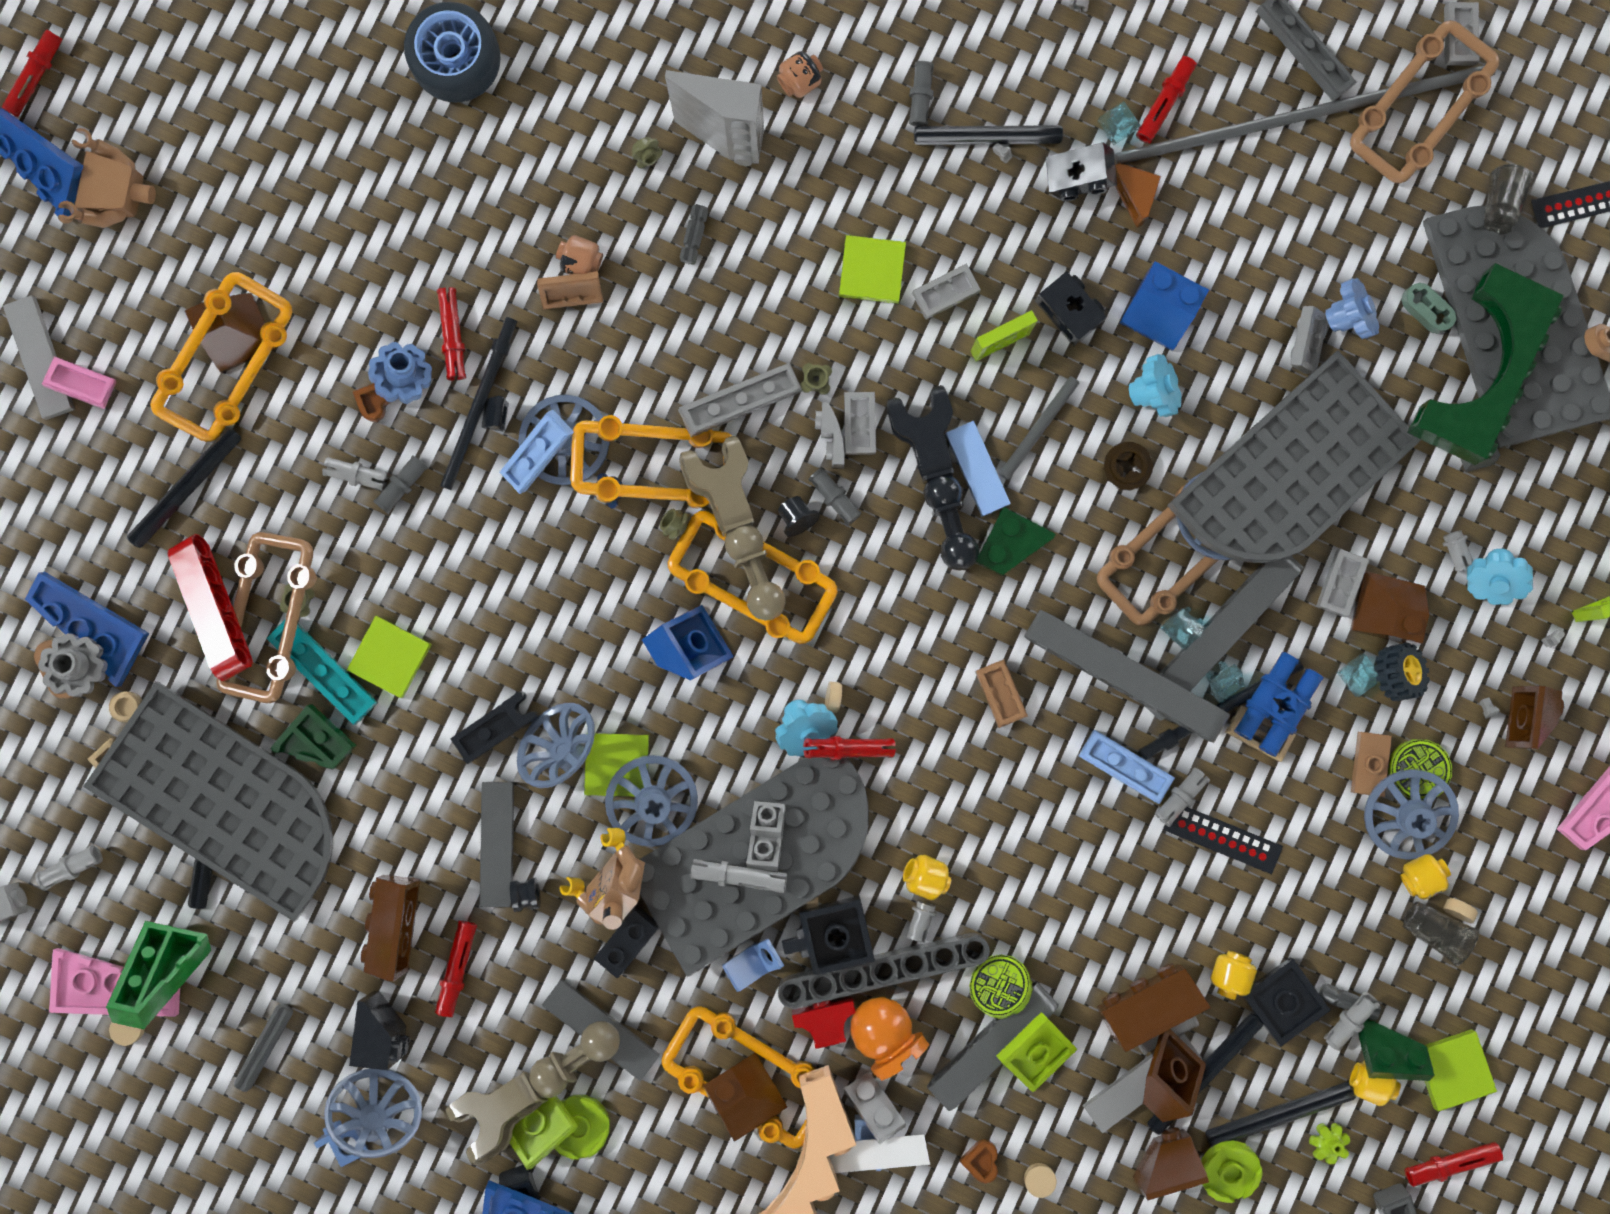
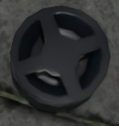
M536 877L530 878L524 883H520L518 880L510 882V899L514 912H521L526 907H531L532 909H539L541 907L540 888Z

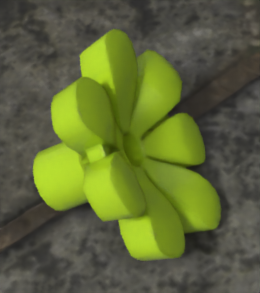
M1324 1123L1317 1125L1316 1130L1320 1135H1311L1309 1138V1144L1317 1147L1313 1151V1156L1318 1160L1325 1159V1162L1328 1164H1336L1338 1156L1346 1159L1349 1156V1152L1345 1148L1350 1143L1348 1134L1342 1133V1127L1338 1123H1333L1330 1130Z

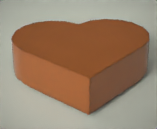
M374 383L353 391L360 413L365 419L370 422H379L384 418L386 414L385 406L390 404V402L376 394Z
M979 1140L959 1159L960 1163L981 1183H991L997 1177L998 1170L995 1161L998 1152L996 1146L990 1140Z

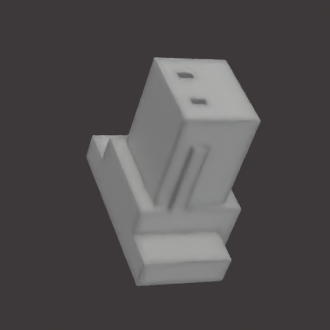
M999 143L993 147V152L1004 163H1007L1012 158L1010 147H1003Z
M1559 629L1551 635L1542 638L1541 641L1546 647L1551 648L1561 642L1560 640L1565 636V633L1562 629Z
M1489 697L1480 701L1486 719L1495 716L1500 711L1499 708L1494 707Z

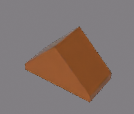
M1119 163L1115 165L1117 186L1115 188L1138 228L1143 225L1149 216L1161 176Z

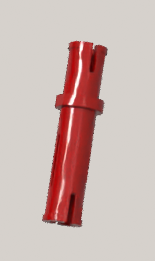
M47 29L45 30L33 52H28L26 57L29 59L1 108L17 118L20 116L46 69H51L52 64L50 62L63 41L62 38ZM31 75V79L29 80L20 98H18L20 91L22 90L28 77Z
M1182 56L1170 77L1164 79L1162 83L1163 89L1136 133V137L1140 141L1147 144L1152 142L1178 97L1184 95L1186 91L1185 85L1197 66V63L1192 58ZM1164 104V108L1156 121H1153L1161 105Z
M446 287L437 289L443 336L441 351L445 355L446 379L449 381L455 380L456 367L457 381L467 378L463 358L465 344L462 343L456 297L457 290L453 287L448 288L447 301Z
M833 736L827 739L806 738L803 747H817V749L803 750L807 759L830 758L831 760H841V758L847 757L893 758L896 749H882V747L896 745L893 738L844 739L840 736Z
M464 920L458 921L444 978H440L439 982L441 990L434 1011L439 1016L449 1018L454 1016L460 990H463L465 985L463 979L477 928L475 923Z
M1491 1142L1444 1157L1432 1156L1429 1161L1406 1167L1405 1175L1409 1184L1413 1187L1435 1180L1444 1182L1448 1180L1449 1176L1503 1161V1153L1497 1143Z

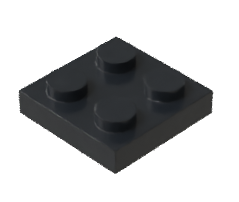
M1291 957L1255 982L1248 995L1242 996L1280 1047L1330 1011L1325 1001L1296 961Z

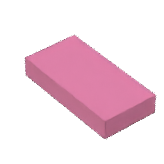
M54 356L42 385L48 389L105 409L116 385V380Z

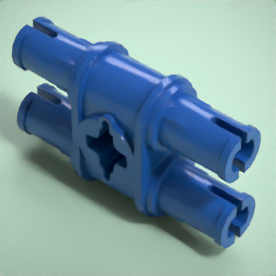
M1281 652L1270 673L1260 678L1261 683L1251 699L1246 701L1248 709L1234 729V732L1241 737L1252 740L1263 719H1270L1273 725L1259 748L1273 757L1277 756L1289 734L1293 735L1297 732V725L1307 709L1309 710L1312 707L1310 699L1324 679L1322 675L1314 670L1306 669L1293 691L1287 689L1285 683L1299 663V660L1286 652ZM1273 698L1279 699L1278 703L1284 710H1279V705L1276 704V701L1273 700Z

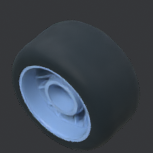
M441 2L431 5L422 10L413 19L405 35L404 54L410 71L419 85L427 93L439 100L456 103L472 100L483 94L497 77L501 59L497 39L487 20L477 10L468 5L458 2ZM459 53L457 56L450 58L453 54Z

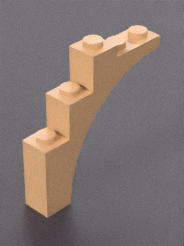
M829 1065L799 1076L806 1106V1129L803 1148L796 1168L785 1187L770 1205L759 1214H817L813 1201H826L839 1192L837 1176L829 1156L832 1154L839 1156L849 1152L851 1147L856 1146V1141Z

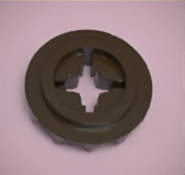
M1122 442L1109 450L1105 456L1103 470L1107 476V481L1115 485L1117 489L1131 491L1140 488L1149 480L1153 471V462L1149 452L1142 445L1135 442ZM1133 455L1132 466L1137 471H1130L1122 477L1123 467L1118 462H1126Z

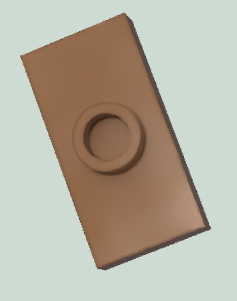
M598 271L537 279L543 310L603 302Z
M1004 659L975 671L998 728L1028 716Z
M1368 732L1357 733L1351 793L1370 795L1373 788L1387 777L1392 736ZM1385 790L1379 795L1380 797H1385Z

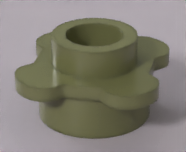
M644 137L633 145L632 157L637 160L636 165L638 168L642 169L650 166L662 156L663 151L661 148H658L659 142L657 139Z
M811 363L805 364L802 368L804 381L800 385L802 391L805 393L816 391L821 395L827 394L830 391L828 381L829 376L832 374L831 367L828 365H813ZM817 376L819 381L815 382L813 378Z
M669 510L660 522V529L663 531V535H669L671 540L682 535L687 528L689 515L687 513L682 514L681 510Z
M290 584L285 586V592L280 603V609L284 613L288 611L293 590ZM311 588L305 590L300 617H306L310 614V601L315 596Z

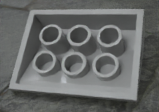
M666 70L665 79L674 121L729 160H734V163L742 166H750L752 163L759 164L764 134L761 84Z

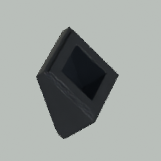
M503 396L487 399L482 419V428L501 432L505 430L509 403Z
M524 1164L499 1174L500 1185L540 1200L532 1171L527 1169Z

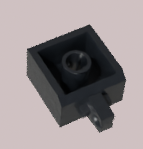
M860 896L821 904L810 909H800L799 914L803 928L796 929V937L782 940L785 955L801 952L802 958H810L813 975L875 962ZM838 928L840 932H845V936H841L842 941L835 942L833 937L828 938V934H832V929Z

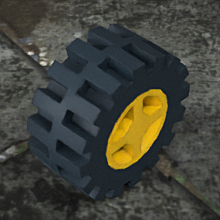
M1410 643L1385 647L1378 652L1379 656L1375 659L1377 666H1374V671L1378 673L1376 681H1380L1381 685L1379 688L1381 691H1385L1384 695L1387 698H1391L1392 701H1402L1424 695V692L1428 689L1426 684L1430 681L1427 673L1430 672L1429 668L1425 666L1427 663L1426 658H1422L1423 653L1420 649L1417 650L1416 645H1411Z

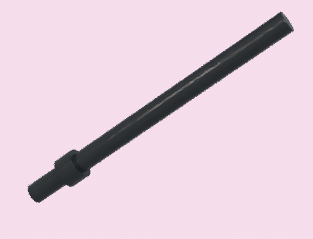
M506 317L498 339L494 338L490 348L493 352L440 484V487L452 490L502 360L504 356H508L512 346L509 342L518 321L510 317Z
M1300 660L1290 677L1304 669ZM1261 680L1215 706L1227 713L1246 703L1247 699H1251ZM1182 726L1174 730L1169 728L1160 733L1158 739L1139 749V752L1147 760L1164 749L1170 750L1179 745V741L1192 734V732Z

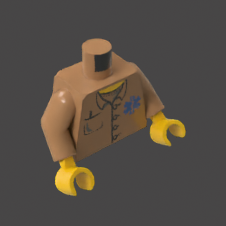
M607 828L609 834L601 835V843L604 847H615L617 851L590 882L586 892H584V881L574 877H566L570 887L561 885L560 892L565 896H575L577 898L576 903L596 924L604 925L608 929H617L639 900L645 862L637 859L630 847L624 845L626 835L623 829Z

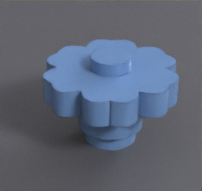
M1352 278L1341 283L1340 293L1343 299L1333 303L1331 308L1326 309V318L1331 329L1334 332L1339 330L1344 332L1354 328L1356 334L1361 339H1367L1379 334L1376 308L1372 298L1367 294L1364 284L1358 278Z
M392 342L388 346L380 347L378 351L379 357L370 359L368 371L369 380L375 384L376 394L383 397L387 402H394L399 399L404 404L420 399L422 397V389L430 387L432 367L425 362V353L417 349L413 344H407L402 348L399 343Z

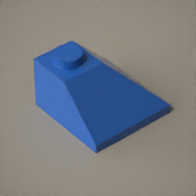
M703 605L662 624L642 639L658 667L690 681L734 657Z

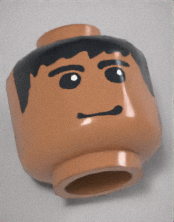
M798 51L780 64V74L777 75V79L788 96L794 95L797 98H802L821 84L820 72L823 70V67L814 54L809 56L803 51Z
M573 235L568 239L567 243L561 241L556 253V259L560 260L562 272L569 275L586 274L599 270L603 253L599 252L600 249L597 243Z

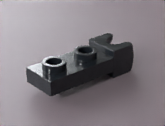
M517 692L501 705L450 738L467 764L472 763L540 717L536 711H531L525 715L520 713L519 705L527 698L525 692Z

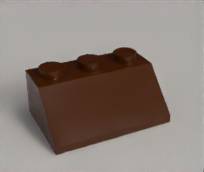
M381 875L376 877V882H372L369 892V899L373 900L372 912L368 913L365 921V931L369 932L368 942L363 945L361 951V963H365L363 972L386 981H395L408 972L421 879Z
M1173 963L1167 964L1156 971L1158 975L1148 980L1140 978L1129 985V990L1121 994L1118 992L1111 993L1102 999V1004L1097 1006L1113 1040L1125 1052L1210 1008L1205 997L1184 967L1179 964L1175 966Z

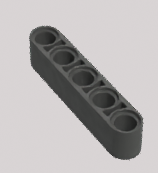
M1037 981L1032 983L1033 990L1030 1001L1021 1012L1016 1015L1007 1016L1008 1018L1004 1019L994 1018L928 1083L927 1089L948 1111L955 1109L1002 1064L996 1055L1036 1016L1042 1012L1049 1018L1056 1011L1059 1004Z

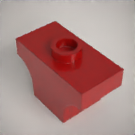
M849 996L832 1001L827 1000L792 1010L794 1028L807 1030L813 1037L815 1049L846 1042L844 1024L848 1017L856 1013L853 998Z

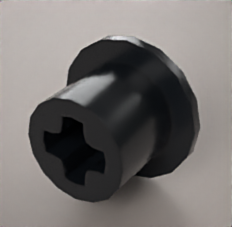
M794 496L786 500L778 508L779 514L787 525L784 533L788 537L805 532L820 517L818 511L809 510L801 496Z

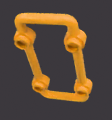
M239 272L228 274L218 289H211L205 294L204 305L206 309L171 368L164 369L158 373L156 377L158 390L150 403L151 410L155 416L205 442L215 441L226 426L233 425L239 420L240 410L238 405L272 348L279 347L285 343L287 339L285 327L292 316L290 302ZM239 285L278 308L280 312L274 321L267 322L261 327V344L228 399L221 400L215 404L213 408L215 421L210 429L206 430L165 408L164 404L169 395H175L182 390L184 385L182 373L217 315H223L230 310L231 299L229 295L234 286Z
M613 415L604 416L600 421H580L574 426V433L572 434L571 486L576 492L585 495H595L599 501L604 503L612 502L617 497L686 501L692 508L699 509L708 505L709 501L704 496L697 495L690 489L620 485L612 477H603L597 483L583 482L584 434L596 433L602 440L608 442L614 441L620 435L688 440L695 448H704L711 442L724 443L725 439L732 435L728 432L711 429L690 437L687 428L626 424Z
M708 511L695 513L668 559L667 565L670 573L684 581L686 588L691 593H706L766 626L767 633L773 638L786 637L798 644L810 642L836 598L838 590L835 581L820 573L819 566L814 561L803 560L800 562L763 541L762 551L766 550L767 558L795 572L796 578L801 584L811 585L815 583L824 588L825 592L803 632L791 627L788 618L783 614L773 620L765 621L758 619L751 614L746 601L711 583L706 572L700 569L689 571L680 566L682 558L702 523L713 527L716 535L721 540L725 541L726 536L722 535L714 514Z
M702 1006L694 1007L687 1013L661 1058L664 1070L678 1079L681 1090L688 1094L700 1092L708 1097L702 1087L708 1083L704 1081L702 1071L695 1066L683 1068L674 1062L675 1057L698 1019H701L711 1025V1031L716 1038L728 1039L731 1037L791 1074V1080L798 1088H801L799 1076L815 1070L811 1063L807 1061L795 1063L738 1028L735 1018L727 1012L716 1014ZM777 1116L758 1126V1133L760 1138L767 1143L779 1141L789 1148L798 1149L804 1143L806 1120L796 1136L783 1129V1123Z

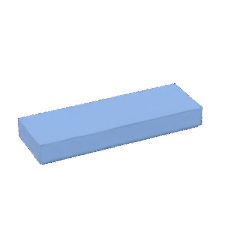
M554 410L548 411L501 469L500 473L519 494L526 492L574 433L573 430Z
M974 421L946 432L945 436L981 517L1009 506L1011 503Z
M1096 730L1092 731L1078 755L1157 804L1161 803L1175 777Z

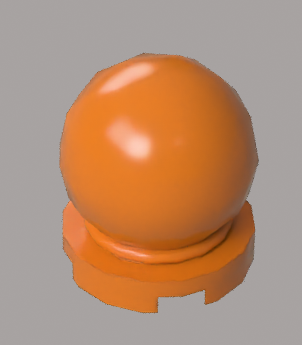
M883 996L871 998L863 1002L856 1009V1013L852 1017L850 1034L854 1044L865 1057L875 1060L871 1070L881 1081L902 1071L901 1063L911 1055L917 1060L929 1047V1043L922 1032L912 1034V1021L907 1010L892 999Z

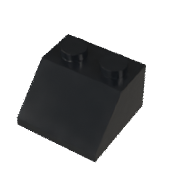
M373 991L357 1001L349 1066L389 1070L408 1052L410 1037L406 1036L407 1026L380 991Z

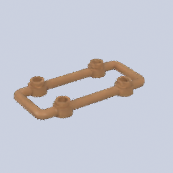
M1448 20L1443 22L1434 33L1427 34L1418 41L1415 57L1375 106H1369L1360 114L1358 119L1359 127L1350 138V146L1354 153L1393 183H1404L1410 179L1416 170H1421L1428 166L1434 157L1433 149L1471 101L1483 96L1491 88V76L1499 66L1498 54L1456 21ZM1448 33H1451L1487 63L1481 71L1473 72L1465 79L1462 95L1425 141L1414 145L1408 150L1405 158L1406 164L1401 171H1398L1362 141L1368 133L1376 132L1385 124V112L1424 63L1434 60L1442 53L1444 48L1443 40Z
M1185 485L1176 491L1175 497L1181 493ZM1169 507L1127 545H1119L1113 548L1109 554V562L1100 569L1097 575V583L1100 588L1134 624L1139 626L1148 625L1159 615L1173 612L1177 606V598L1218 561L1206 556L1202 558L1168 591L1156 592L1151 597L1150 607L1143 614L1109 580V577L1117 570H1125L1131 567L1135 561V553L1176 517Z
M257 532L249 539L246 554L240 555L235 562V571L240 576L233 609L240 627H242L252 580L258 578L264 571V564L258 557L260 545L264 544L301 552L299 564L294 565L289 570L287 576L288 583L293 587L278 655L272 657L266 667L267 674L272 679L270 689L266 691L230 683L229 679L227 681L217 679L216 683L218 689L227 695L262 703H273L280 698L284 681L291 679L296 672V665L290 658L305 590L315 585L317 576L311 568L314 551L308 541L267 532Z

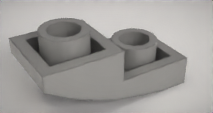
M822 402V411H816L815 429H821V438H833V442H827L826 460H832V468L844 469V446L841 430L829 403Z
M754 801L750 825L751 837L746 861L747 867L778 872L783 840L785 804Z

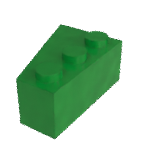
M145 921L106 1006L112 1023L144 1030L212 951L207 934Z

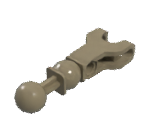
M736 436L725 439L722 445L725 465L717 469H710L704 466L696 452L692 450L680 453L679 463L688 489L697 495L704 496L709 501L722 535L726 536V551L736 561L734 564L735 569L744 567L751 586L747 595L749 611L753 616L766 621L777 618L785 608V594L778 585L768 581L761 560L764 559L767 553L766 550L762 551L764 543L761 533L752 526L755 521L741 484L742 478L747 471L748 459L740 440Z
M597 1021L589 1024L582 1032L580 1044L565 1055L552 1052L550 1057L537 1060L531 1067L530 1073L523 1072L493 1093L467 1092L446 1108V1115L449 1121L465 1122L475 1117L479 1123L480 1131L478 1138L466 1150L470 1163L472 1165L483 1164L503 1152L511 1141L515 1124L548 1101L547 1098L561 1094L567 1087L568 1082L574 1083L577 1081L574 1071L589 1060L604 1062L611 1059L619 1050L621 1040L618 1030L606 1021Z

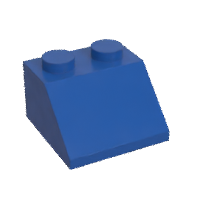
M1155 261L1146 272L1120 323L1173 351L1195 318L1209 290Z

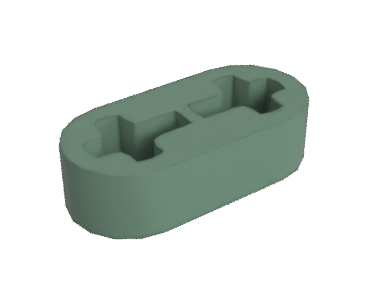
M1416 283L1402 294L1401 301L1404 308L1428 331L1435 334L1443 333L1456 322L1454 309L1430 286L1424 283ZM1419 292L1422 294L1421 301L1416 304L1413 302L1415 294ZM1442 313L1445 317L1442 320L1443 322L1438 325L1435 322L1437 319L1436 315Z

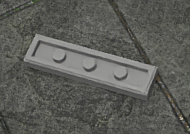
M30 295L3 305L42 419L49 420L75 410L70 396L48 389L42 385L54 356H57L37 298Z
M787 363L681 406L678 411L690 437H694L798 394L802 391V388L790 363Z
M1184 1033L1178 1036L1202 1059ZM1154 1052L1082 1105L1102 1133L1143 1104L1146 1077Z

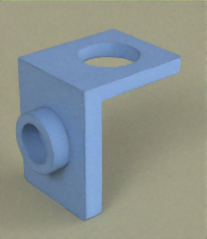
M766 939L752 944L722 964V967L735 990L739 992L766 973L784 967V964L770 940ZM764 949L771 955L773 962L768 959Z
M340 1120L333 1122L335 1128L342 1124ZM326 1127L322 1129L324 1134L314 1142L316 1148L329 1143L340 1167L360 1158L343 1153L332 1141ZM356 1130L347 1131L340 1136L341 1138L352 1137L356 1142L359 1138ZM366 1143L363 1150H369Z

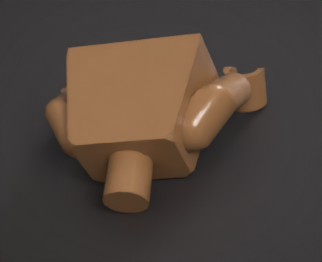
M84 128L75 130L85 135L87 142L81 144L72 139L73 146L79 149L89 147L91 152L86 151L75 205L69 201H63L58 205L59 208H66L71 212V216L58 215V219L62 223H70L77 219L81 224L107 228L122 222L126 217L136 216L139 202L154 203L156 198L155 187L143 184V175L136 170L135 163L120 149L100 139L93 140L90 132Z

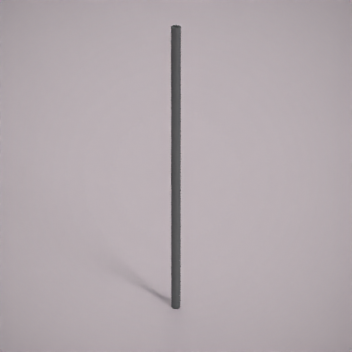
M1485 65L1408 83L1397 98L1464 83L1469 75L1473 72L1481 71ZM1389 88L1115 153L1116 164H1125L1376 104Z

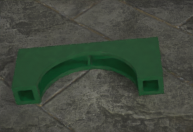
M1497 263L1483 273L1471 299L1488 311L1498 327L1502 343V357L1498 373L1488 390L1476 400L1460 404H1449L1429 399L1419 406L1407 433L1473 465L1486 459L1489 460L1498 447V443L1495 440L1499 432H1503L1510 422L1511 416L1508 413L1511 406L1520 400L1524 389L1521 388L1524 379L1528 378L1536 367L1537 362L1534 361L1536 353L1544 348L1549 339V334L1546 332L1550 324H1554L1561 314L1562 307L1559 305L1564 295Z

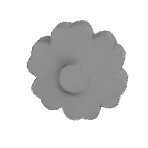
M66 634L63 637L54 638L52 648L42 650L41 659L38 663V668L46 673L43 677L44 685L50 687L53 693H67L71 697H80L83 694L93 692L94 682H101L105 679V671L108 667V663L100 658L103 654V648L90 637L79 638L75 634Z

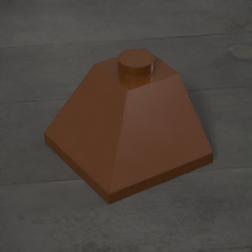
M252 293L230 295V310L223 315H217L200 343L221 373L250 361L262 342L260 330L266 322ZM204 302L185 310L192 329L195 328L206 309Z
M1365 571L1360 584L1350 630L1403 644H1423L1430 614L1425 586Z
M1546 686L1512 687L1505 747L1538 749L1557 726L1559 718L1563 714V692Z
M1171 1029L1160 1034L1146 1077L1143 1104L1162 1122L1193 1115L1206 1063Z
M753 1053L702 1086L734 1142L788 1108L756 1053Z
M1178 1127L1168 1128L1160 1136L1153 1138L1133 1176L1135 1184L1147 1201L1209 1183L1208 1176L1191 1136L1184 1129L1180 1130Z

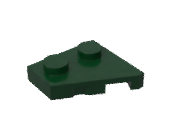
M1003 507L979 553L976 563L1002 576L1054 539L1056 534Z
M310 704L302 710L270 749L276 753L283 752L296 756V759L305 762H316L319 766L333 770L338 768L357 745L313 704Z
M1370 1019L1363 1023L1364 1029L1358 1033L1369 1078L1430 1081L1435 1076L1426 1045Z

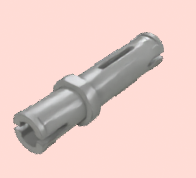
M694 859L691 868V879L718 882V886L732 884L785 893L787 873L732 866L727 861H722L720 864Z

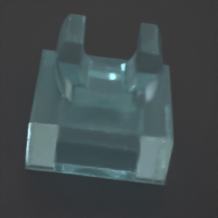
M1125 101L1100 116L1097 120L1113 146L1139 130L1141 126Z
M1190 607L1180 609L1161 626V629L1182 649L1196 640L1205 630L1201 626L1203 620L1199 618L1196 621L1189 614L1191 611Z
M1360 654L1337 672L1355 697H1360L1378 683L1376 681L1378 673L1374 671V665L1365 654Z
M1224 661L1218 662L1219 669L1222 671L1221 674L1215 676L1210 671L1206 674L1212 695L1219 703L1245 686L1242 671L1235 664L1228 667Z

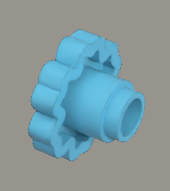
M1157 354L1148 357L1146 363L1143 364L1142 376L1137 377L1134 382L1129 384L1130 398L1135 406L1142 405L1147 407L1151 405L1153 409L1156 408L1160 417L1175 415L1178 413V408L1181 407L1182 395L1178 387V377L1171 363L1168 364L1164 355Z
M1494 549L1488 553L1485 559H1475L1472 565L1467 568V590L1476 599L1487 598V601L1492 605H1509L1513 602V598L1524 599L1533 590V568L1526 559L1515 558L1509 550Z
M801 699L794 700L784 709L783 724L775 729V739L780 749H785L789 756L796 755L801 757L804 756L803 750L817 749V747H803L806 738H830L829 736L835 734L838 730V721L833 712L828 711L824 704H808Z

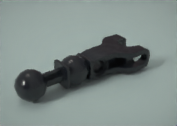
M942 385L932 388L930 395L932 410L924 417H913L908 414L901 399H888L887 413L893 435L912 447L922 482L925 484L923 490L924 499L927 505L933 509L932 516H940L946 535L940 548L941 558L950 569L957 571L967 570L977 562L979 546L971 535L964 533L958 510H961L964 506L963 501H961L962 487L959 481L953 477L954 470L944 432L948 429L953 415L947 391Z

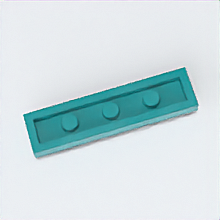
M285 620L266 638L277 650H279ZM299 624L297 625L290 658L296 665V669L353 725H357L378 702Z

